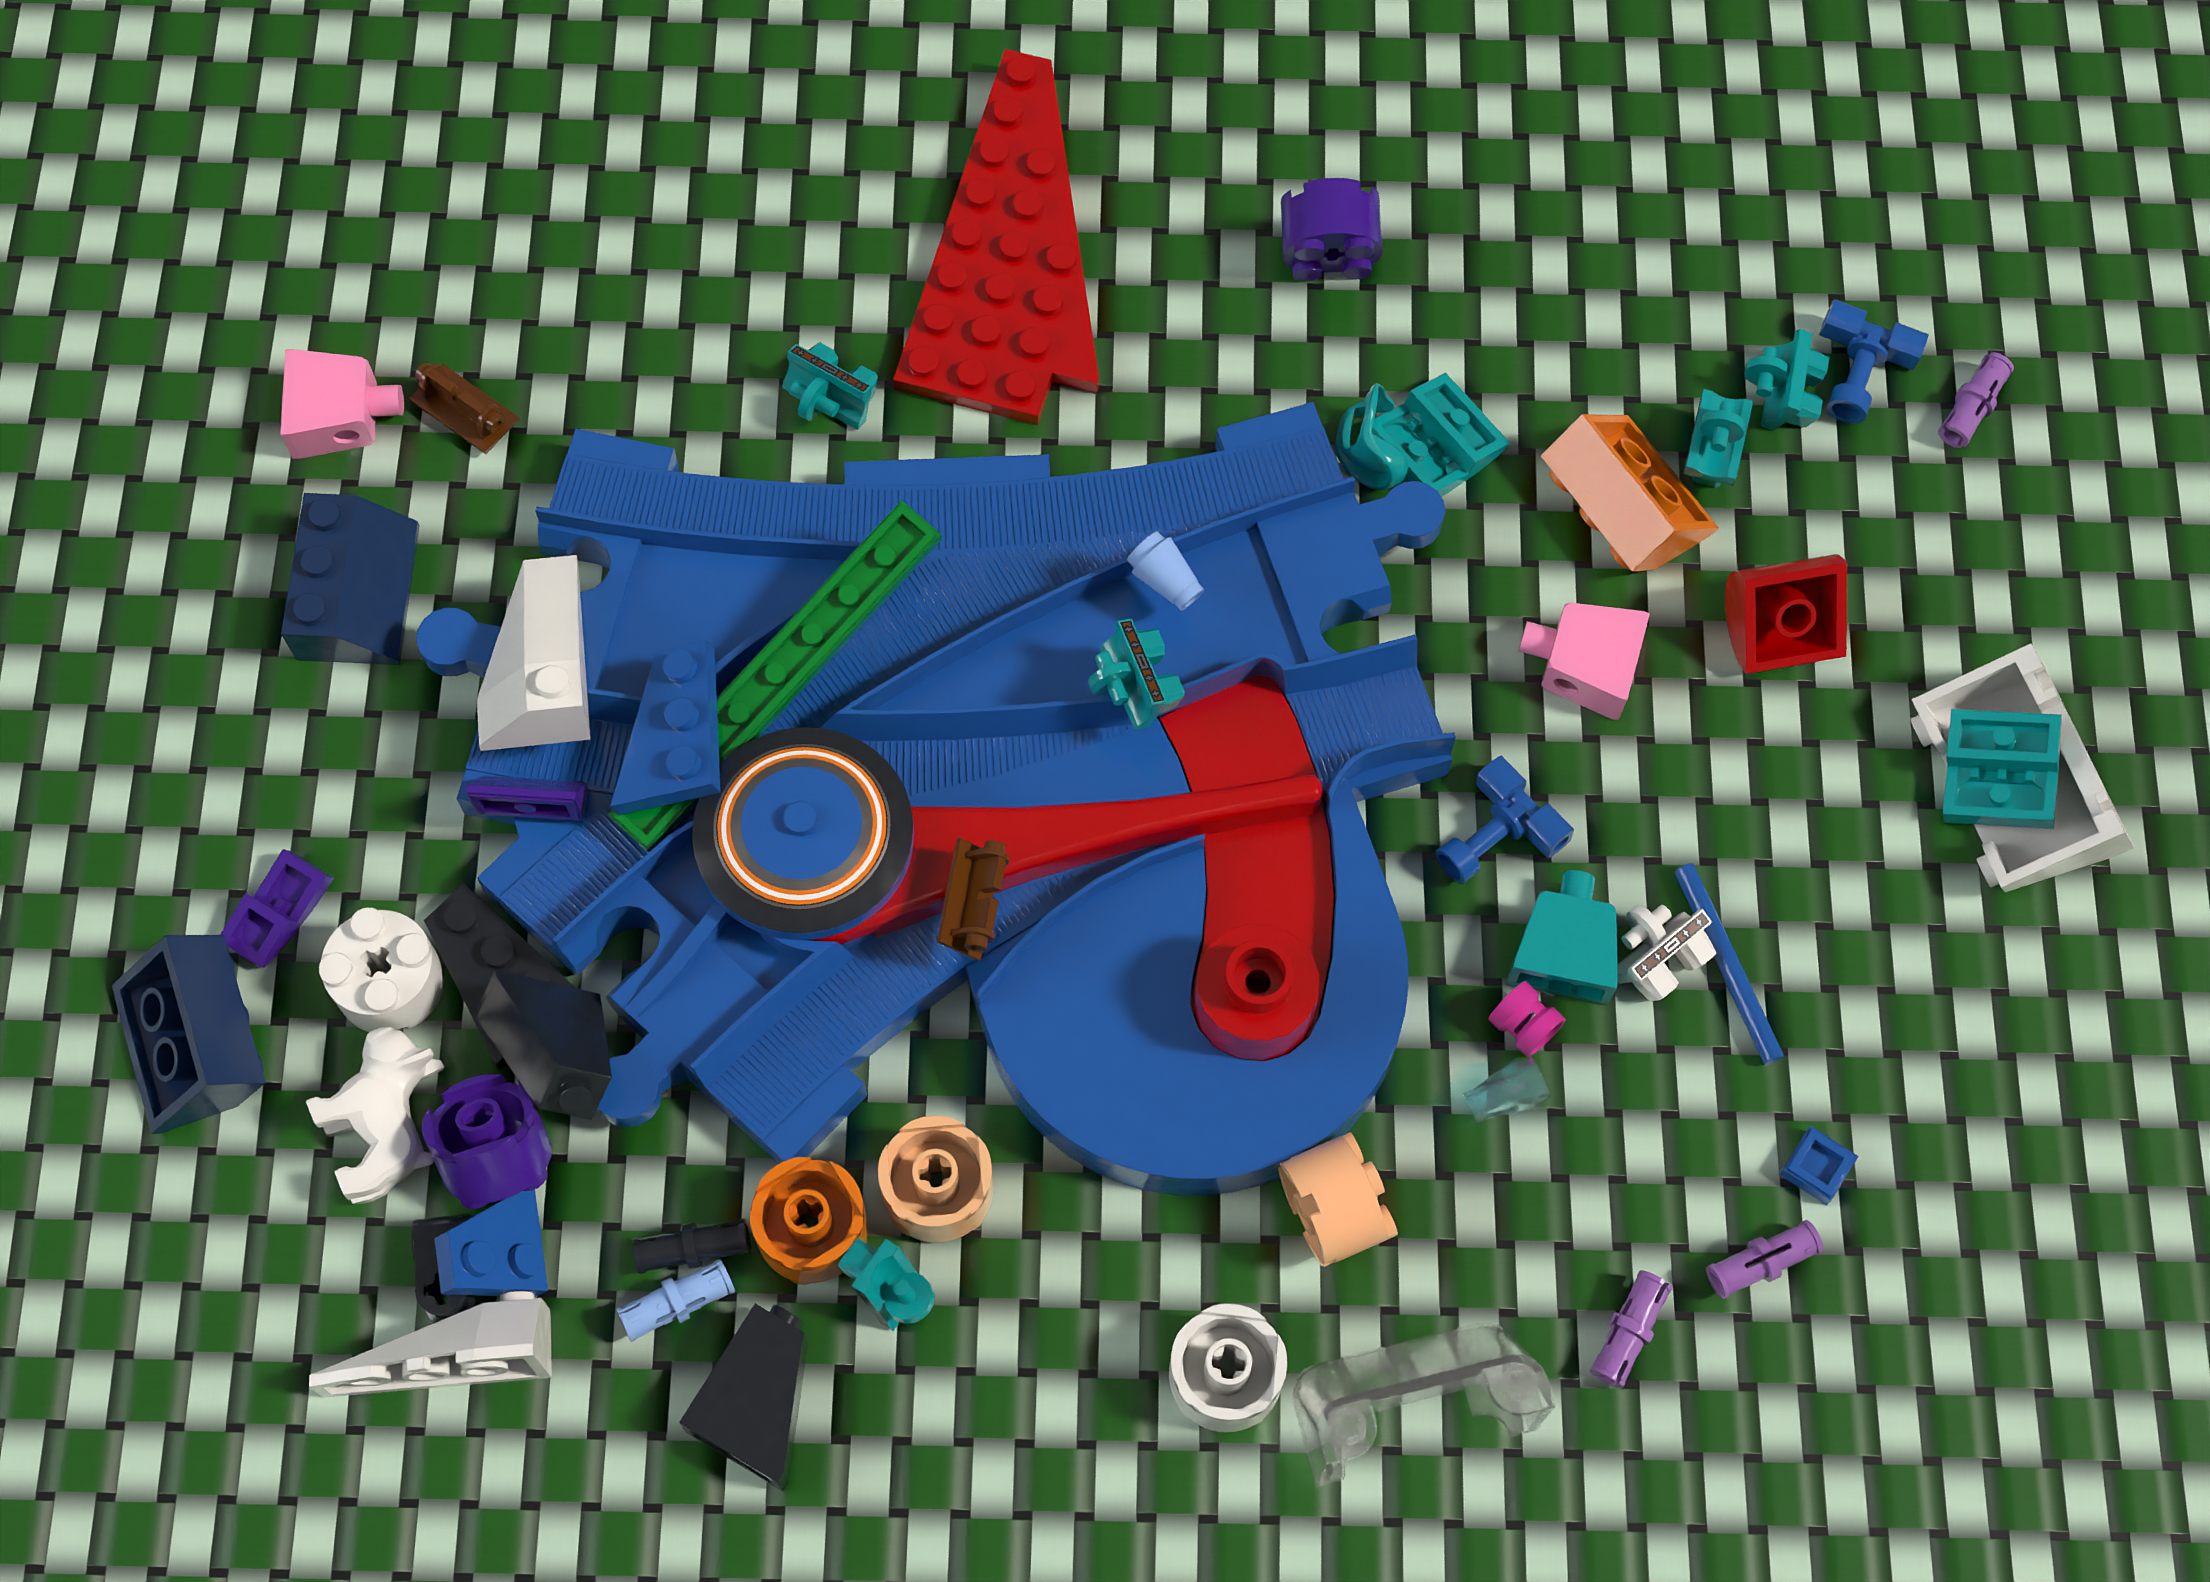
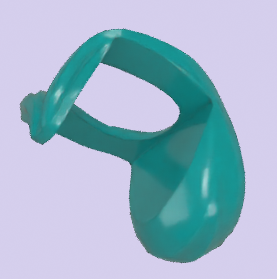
M1378 383L1371 386L1365 401L1356 403L1347 409L1341 417L1336 433L1335 451L1342 466L1360 483L1371 489L1386 490L1400 484L1404 480L1408 471V462L1404 454L1397 447L1372 434L1375 414L1390 412L1394 408V401L1388 397L1384 387ZM1364 415L1358 439L1350 447V431L1353 416Z

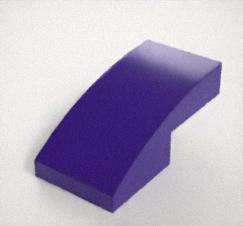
M282 849L255 895L245 893L220 935H224L228 947L259 967L265 968L285 947L311 914L334 878L294 852Z

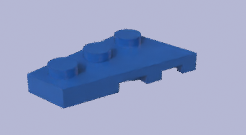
M707 640L656 651L610 805L618 815L721 793L715 649Z

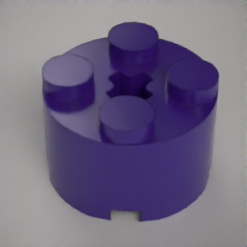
M1324 178L1303 183L1304 192L1292 197L1291 190L1282 196L1280 203L1283 260L1286 265L1292 268L1293 278L1300 281H1313L1319 279L1322 276V272H1342V276L1347 279H1362L1371 275V265L1376 263L1383 253L1379 192L1371 186V191L1368 193L1361 190L1360 181Z
M498 1074L479 1075L463 1080L450 1087L441 1095L444 1103L434 1114H432L429 1108L424 1116L422 1133L445 1187L453 1196L460 1200L462 1206L469 1209H477L489 1202L509 1198L521 1191L535 1190L546 1181L548 1176L546 1167L551 1158L552 1144L537 1106L519 1080L518 1085L506 1082L504 1076Z

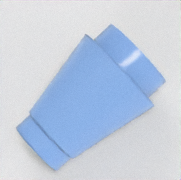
M1158 531L1142 541L1127 558V561L1134 568L1132 574L1169 602L1175 604L1180 611L1189 607L1204 591V588L1198 583L1197 578L1172 538L1164 539Z

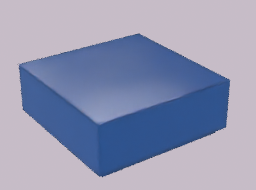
M1810 1126L1779 1175L1825 1205H1828L1859 1156Z

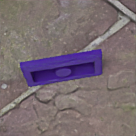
M481 776L467 785L466 793L476 813L481 815L580 821L581 819L584 820L588 786L585 782Z

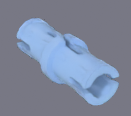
M718 1259L676 1281L670 1277L661 1282V1288L615 1309L630 1342L674 1320L682 1323L690 1319L689 1313L714 1300L734 1293L735 1289L721 1259Z

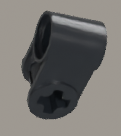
M471 1213L416 1219L412 1223L411 1239L415 1262V1295L417 1302L426 1311L433 1323L477 1306V1295H448L447 1304L439 1305L437 1302L444 1299L446 1294H441L435 1238L469 1220V1218L473 1217Z

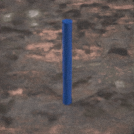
M1694 863L1679 867L1674 873L1693 914L1703 909L1712 921L1703 930L1716 951V955L1713 957L1763 1064L1770 1065L1784 1058V1054Z

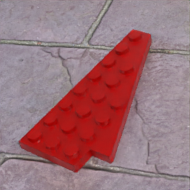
M1005 49L895 372L893 383L896 390L1039 425L1052 382L1097 393L1099 389V374L1052 61Z

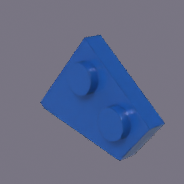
M535 1190L521 1191L435 1238L441 1294L500 1296L508 1292L526 1291L534 1293V1297L548 1291Z

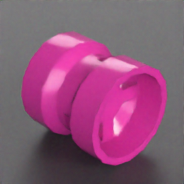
M1527 981L1522 982L1512 990L1488 1018L1499 1031H1508L1516 1038V1047L1527 1058H1530L1539 1051L1566 1021L1555 1008H1546L1538 1000V992Z

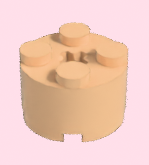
M926 1116L910 1121L899 1129L900 1132L885 1146L879 1159L878 1179L886 1211L898 1229L907 1236L934 1243L958 1239L978 1228L990 1207L993 1197V1176L988 1149L979 1136L965 1127L963 1123L953 1118ZM942 1172L944 1179L942 1186L931 1187L929 1183L931 1173Z
M1351 1132L1280 1163L1281 1167L1278 1168L1287 1200L1293 1214L1299 1215L1306 1229L1303 1232L1304 1238L1321 1266L1325 1267L1331 1263H1337L1398 1235L1390 1212L1384 1204L1380 1206L1376 1196L1385 1192L1381 1178L1371 1161L1364 1163L1361 1150Z

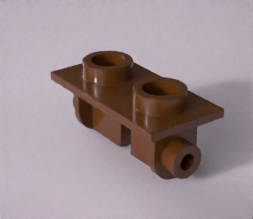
M424 362L415 372V379L419 381V388L409 400L485 455L519 420L518 416L443 363L441 365L438 363L430 365Z
M962 838L956 839L936 942L976 961L981 960L982 952L987 950V945L993 943L995 938L993 929L999 901L992 897L993 892L1001 891L1005 866L1009 863L1010 858L1005 853L1006 845L1004 843L987 840L984 842L983 848H980Z

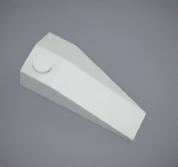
M577 555L523 561L477 698L479 747L481 751L590 740Z
M515 1291L500 1295V1302L482 1303L309 1375V1387L321 1397H335L552 1378L550 1309L542 1298H534V1293Z

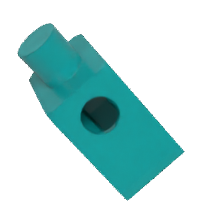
M1569 870L1563 873L1560 893L1540 891L1508 974L1506 985L1517 987L1522 982L1527 981L1539 992L1603 1005L1609 1004L1618 983L1616 908L1612 904L1592 900L1595 877L1583 871Z

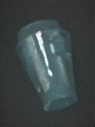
M1533 1057L1521 1062L1518 1058H1515L1474 1089L1463 1093L1476 1123L1490 1118L1540 1108L1539 1102L1550 1098L1545 1080Z

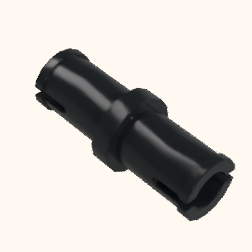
M746 1218L697 1228L695 1223L682 1225V1231L645 1238H633V1255L639 1274L687 1264L689 1269L702 1267L703 1261L740 1254L747 1255L751 1254L752 1249Z

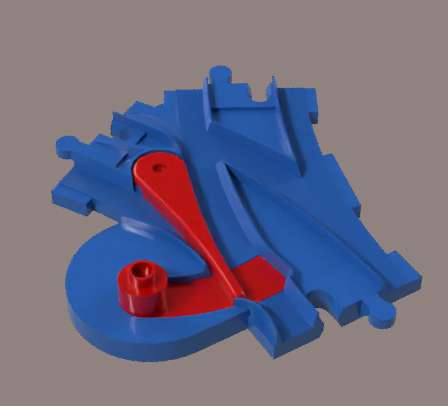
M1313 402L1217 428L1216 452L1141 466L1050 477L1049 454L844 462L845 484L764 481L678 472L679 465L674 448L575 428L550 507L537 506L535 512L539 520L538 546L541 554L554 557L577 555L578 561L598 564L609 569L604 581L593 589L580 592L590 740L481 751L479 747V732L477 730L456 799L465 815L516 825L519 838L487 867L477 879L484 893L573 975H579L600 955L605 945L623 930L643 928L659 935L658 946L652 956L639 968L627 975L606 996L608 1003L617 1015L643 1039L627 1055L610 1059L612 1079L598 1106V1110L604 1119L615 1126L626 1128L642 1125L651 1119L660 1107L662 1092L672 1086L689 1081L778 1164L795 1157H808L867 1097L865 1083L853 1071L918 1016L967 981L992 1059L1013 1101L1028 1121L1050 1143L1086 1168L1116 1182L1146 1191L1171 1195L1205 1196L1237 1192L1279 1179L1278 1168L1281 1167L1280 1163L1344 1135L1367 1109L1383 1082L1399 1040L1406 1013L1409 988L1408 957L1403 929L1356 802L1447 776L1452 763L1451 752L1456 736L1454 732L1443 734L1417 668L1416 634L1347 653H1339L1328 646L1322 634L1337 625L1364 620L1390 612V584L1379 557L1395 546L1417 549L1433 543L1440 534L1445 515L1444 500L1438 491L1430 485L1418 481L1403 482L1393 487L1386 497L1359 505L1353 492L1355 478L1354 476L1346 479L1343 478ZM902 500L942 535V540L759 737L790 728H823L854 737L878 752L899 776L910 801L914 823V844L910 864L904 879L891 899L872 917L850 930L830 937L813 940H789L762 934L730 916L716 902L707 889L700 874L693 848L692 827L696 805L665 839L650 852L645 850L608 816L613 810L610 807L654 656L656 651L707 640L715 649L716 695L718 697ZM1156 531L1164 539L1172 538L1197 578L1198 583L1204 588L1203 593L1183 611H1180L1175 604L1169 602L1132 574L1134 568L1127 561L1132 551ZM442 608L433 611L423 619L417 629L416 643L425 664L433 672L442 676H459L472 672L481 676L484 680L501 627L476 622L468 612L458 608ZM1132 618L1136 630H1159L1165 644V655L1159 664L1152 665L1156 676L1171 673L1178 675L1185 691L1184 697L1176 708L1157 715L1159 717L1171 712L1161 717L1160 722L1156 717L1149 728L1136 731L1133 729L1123 704L1115 706L1110 694L1094 695L1088 684L1089 677L1099 670L1095 657L1102 653L1100 650L1101 645L1115 634L1116 629L1114 625L1117 621ZM481 776L585 782L588 786L584 820L573 821L481 815L476 813L466 793L467 785ZM957 838H962L980 848H983L984 842L987 840L1002 842L1006 845L1005 853L1010 857L1009 863L1005 866L1001 891L993 892L992 897L999 901L993 929L995 934L994 942L987 945V950L982 952L980 961L971 959L936 942ZM1200 948H1201L1202 950H1201V955H1200L1199 964H1198V968H1197V973H1196V977H1195V982H1193L1194 974H1195V970H1196V965H1197V961H1198V956H1199V952H1200ZM1328 968H1329V973H1328L1327 983H1326V987H1325V992H1324V997H1323L1321 1012H1320V1015H1319V1010H1320V1005H1321V1000H1322L1324 985H1325V981H1326L1327 971H1328Z

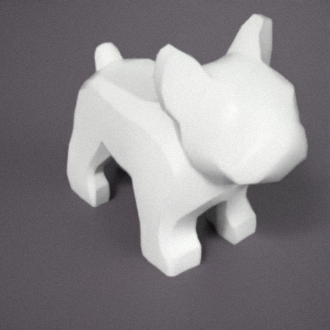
M380 1027L367 1034L362 1051L363 1063L360 1072L349 1079L338 1093L331 1098L320 1099L319 1097H314L306 1100L315 1125L318 1128L323 1127L328 1137L355 1130L370 1145L361 1164L357 1167L350 1168L345 1166L334 1171L343 1195L355 1205L369 1203L385 1196L395 1184L404 1180L415 1169L429 1166L434 1162L431 1153L424 1152L410 1114L409 1097L419 1081L437 1074L444 1069V1066L440 1060L432 1058L434 1054L431 1048H418L402 1031L395 1030L393 1027Z

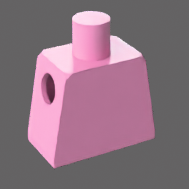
M295 349L285 350L280 435L292 459L370 446L375 441L376 416L403 415L404 395L401 385L377 386L375 376L368 360L365 358Z
M1567 603L1564 605L1557 629L1527 621L1518 651L1548 659L1541 684L1546 690L1605 717L1619 721L1628 699L1650 613L1630 609Z

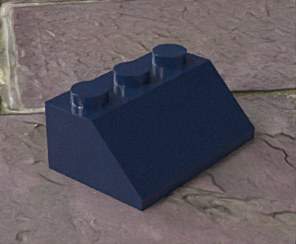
M304 493L281 631L283 639L296 660L400 665L420 528L418 521L357 495Z
M165 935L112 985L151 1134L164 1133L236 1108L266 1083L263 1074V1062L256 1050L249 1025V1013L242 1001L235 976V964L229 955L224 935Z

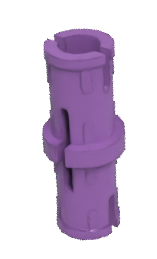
M1991 352L1990 355L1988 353L1985 354L1971 381L1960 387L1955 396L1956 404L1938 430L1940 438L1946 444L1956 448H1961L1962 445L1966 447L1981 420L1991 415L1997 405L1996 397L1998 392L2014 370L2012 362L2007 357L1995 352Z
M1804 1220L1799 1225L1767 1240L1763 1237H1757L1749 1241L1747 1249L1716 1264L1708 1265L1706 1267L1707 1276L1716 1294L1721 1299H1725L1730 1294L1762 1279L1772 1282L1780 1278L1782 1270L1813 1255L1822 1253L1824 1250L1823 1243L1814 1225L1810 1221ZM1779 1251H1784V1252H1782V1253H1779V1254H1777V1255H1774V1256H1772V1257H1769V1256H1771V1255H1773V1254H1775V1253H1777V1252H1779ZM1757 1262H1760V1263H1758V1264H1756V1265H1754V1266H1752V1267H1750V1268H1746V1267L1749 1266V1265H1752V1264H1755V1263H1757Z
M1644 1270L1639 1271L1625 1304H1623L1619 1314L1613 1313L1608 1323L1611 1330L1600 1354H1598L1589 1370L1592 1375L1598 1376V1379L1611 1386L1621 1389L1624 1387L1637 1355H1639L1643 1345L1650 1344L1654 1336L1651 1329L1662 1305H1664L1673 1288L1671 1284L1666 1283L1664 1279Z

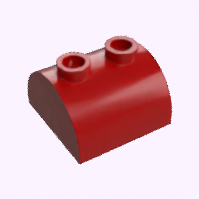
M1838 554L1737 570L1729 574L1725 588L1727 628L1736 659L1746 674L1846 657L1847 562L1843 557Z

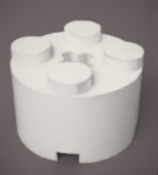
M374 908L358 910L352 918L345 921L333 932L324 947L319 964V974L324 986L347 1019L364 1031L371 1032L380 1027H393L395 1030L405 1027L410 1029L422 1023L434 1011L443 993L444 978L438 954L421 927L401 913ZM391 967V969L386 974L381 972V970L386 971Z
M1219 1304L1201 1311L1200 1314L1193 1317L1179 1331L1171 1353L1169 1383L1181 1413L1196 1424L1218 1432H1236L1262 1422L1276 1404L1286 1377L1287 1353L1285 1345L1266 1319L1249 1307L1237 1304ZM1222 1358L1232 1359L1233 1368L1238 1370L1234 1373L1232 1379L1221 1377V1370L1217 1369L1221 1365Z

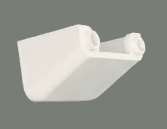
M2031 643L1912 699L1919 715L1911 718V723L1922 745L1925 747L1933 743L1941 754L1946 767L1951 709L2062 714L2054 829L1974 824L1983 842L1982 847L1985 855L1977 858V862L1990 887L2000 884L2004 892H2008L2115 857L2134 848L2045 666Z

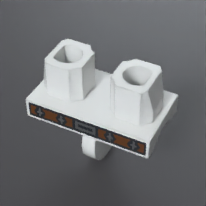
M1636 905L1627 912L1626 919L1631 930L1621 937L1622 942L1631 950L1639 943L1643 942V944L1618 964L1619 984L1632 982L1649 1001L1661 1000L1679 984L1664 963L1673 954L1677 956L1687 971L1696 970L1715 956L1716 951L1703 930L1712 921L1703 909L1698 910L1692 916L1685 912L1679 913L1664 927L1662 924L1672 917L1670 910L1664 905H1660L1652 913L1640 905Z

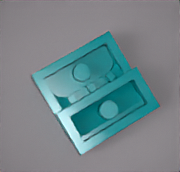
M1446 372L1411 390L1403 404L1375 418L1372 427L1373 435L1391 443L1404 454L1408 462V471L1403 481H1418L1428 484L1437 490L1441 497L1486 467L1502 454L1510 444L1506 437Z
M1951 709L1946 755L1947 775L1943 821L1945 823L2054 829L2062 714Z

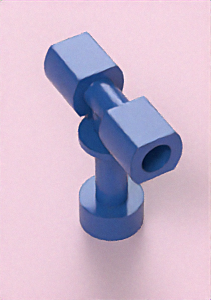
M1834 299L1826 313L1819 335L1848 346L1847 354L1853 360V364L1846 383L1838 384L1833 388L1827 404V411L1839 421L1856 424L1866 419L1872 402L1870 393L1865 390L1872 368L1881 366L1886 361L1913 370L1922 356L1929 334L1895 322L1891 330L1865 321L1867 311Z
M1502 755L1487 764L1478 773L1476 786L1494 803L1490 808L1493 819L1463 842L1456 837H1452L1435 851L1437 861L1451 879L1459 884H1464L1480 871V864L1477 859L1506 835L1515 840L1525 835L1547 859L1558 853L1572 839L1574 828L1549 803L1540 808L1524 792L1527 781Z

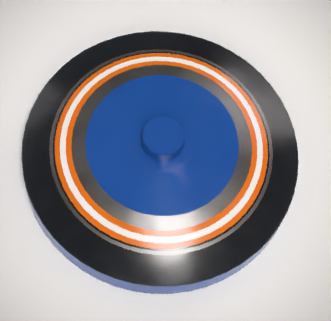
M801 727L778 730L751 740L734 751L720 764L721 793L699 797L693 819L692 840L695 858L702 879L716 902L730 916L762 934L789 940H813L830 937L850 930L872 917L891 899L904 879L910 864L914 844V823L910 801L903 783L892 766L878 752L862 741L844 733L823 728Z

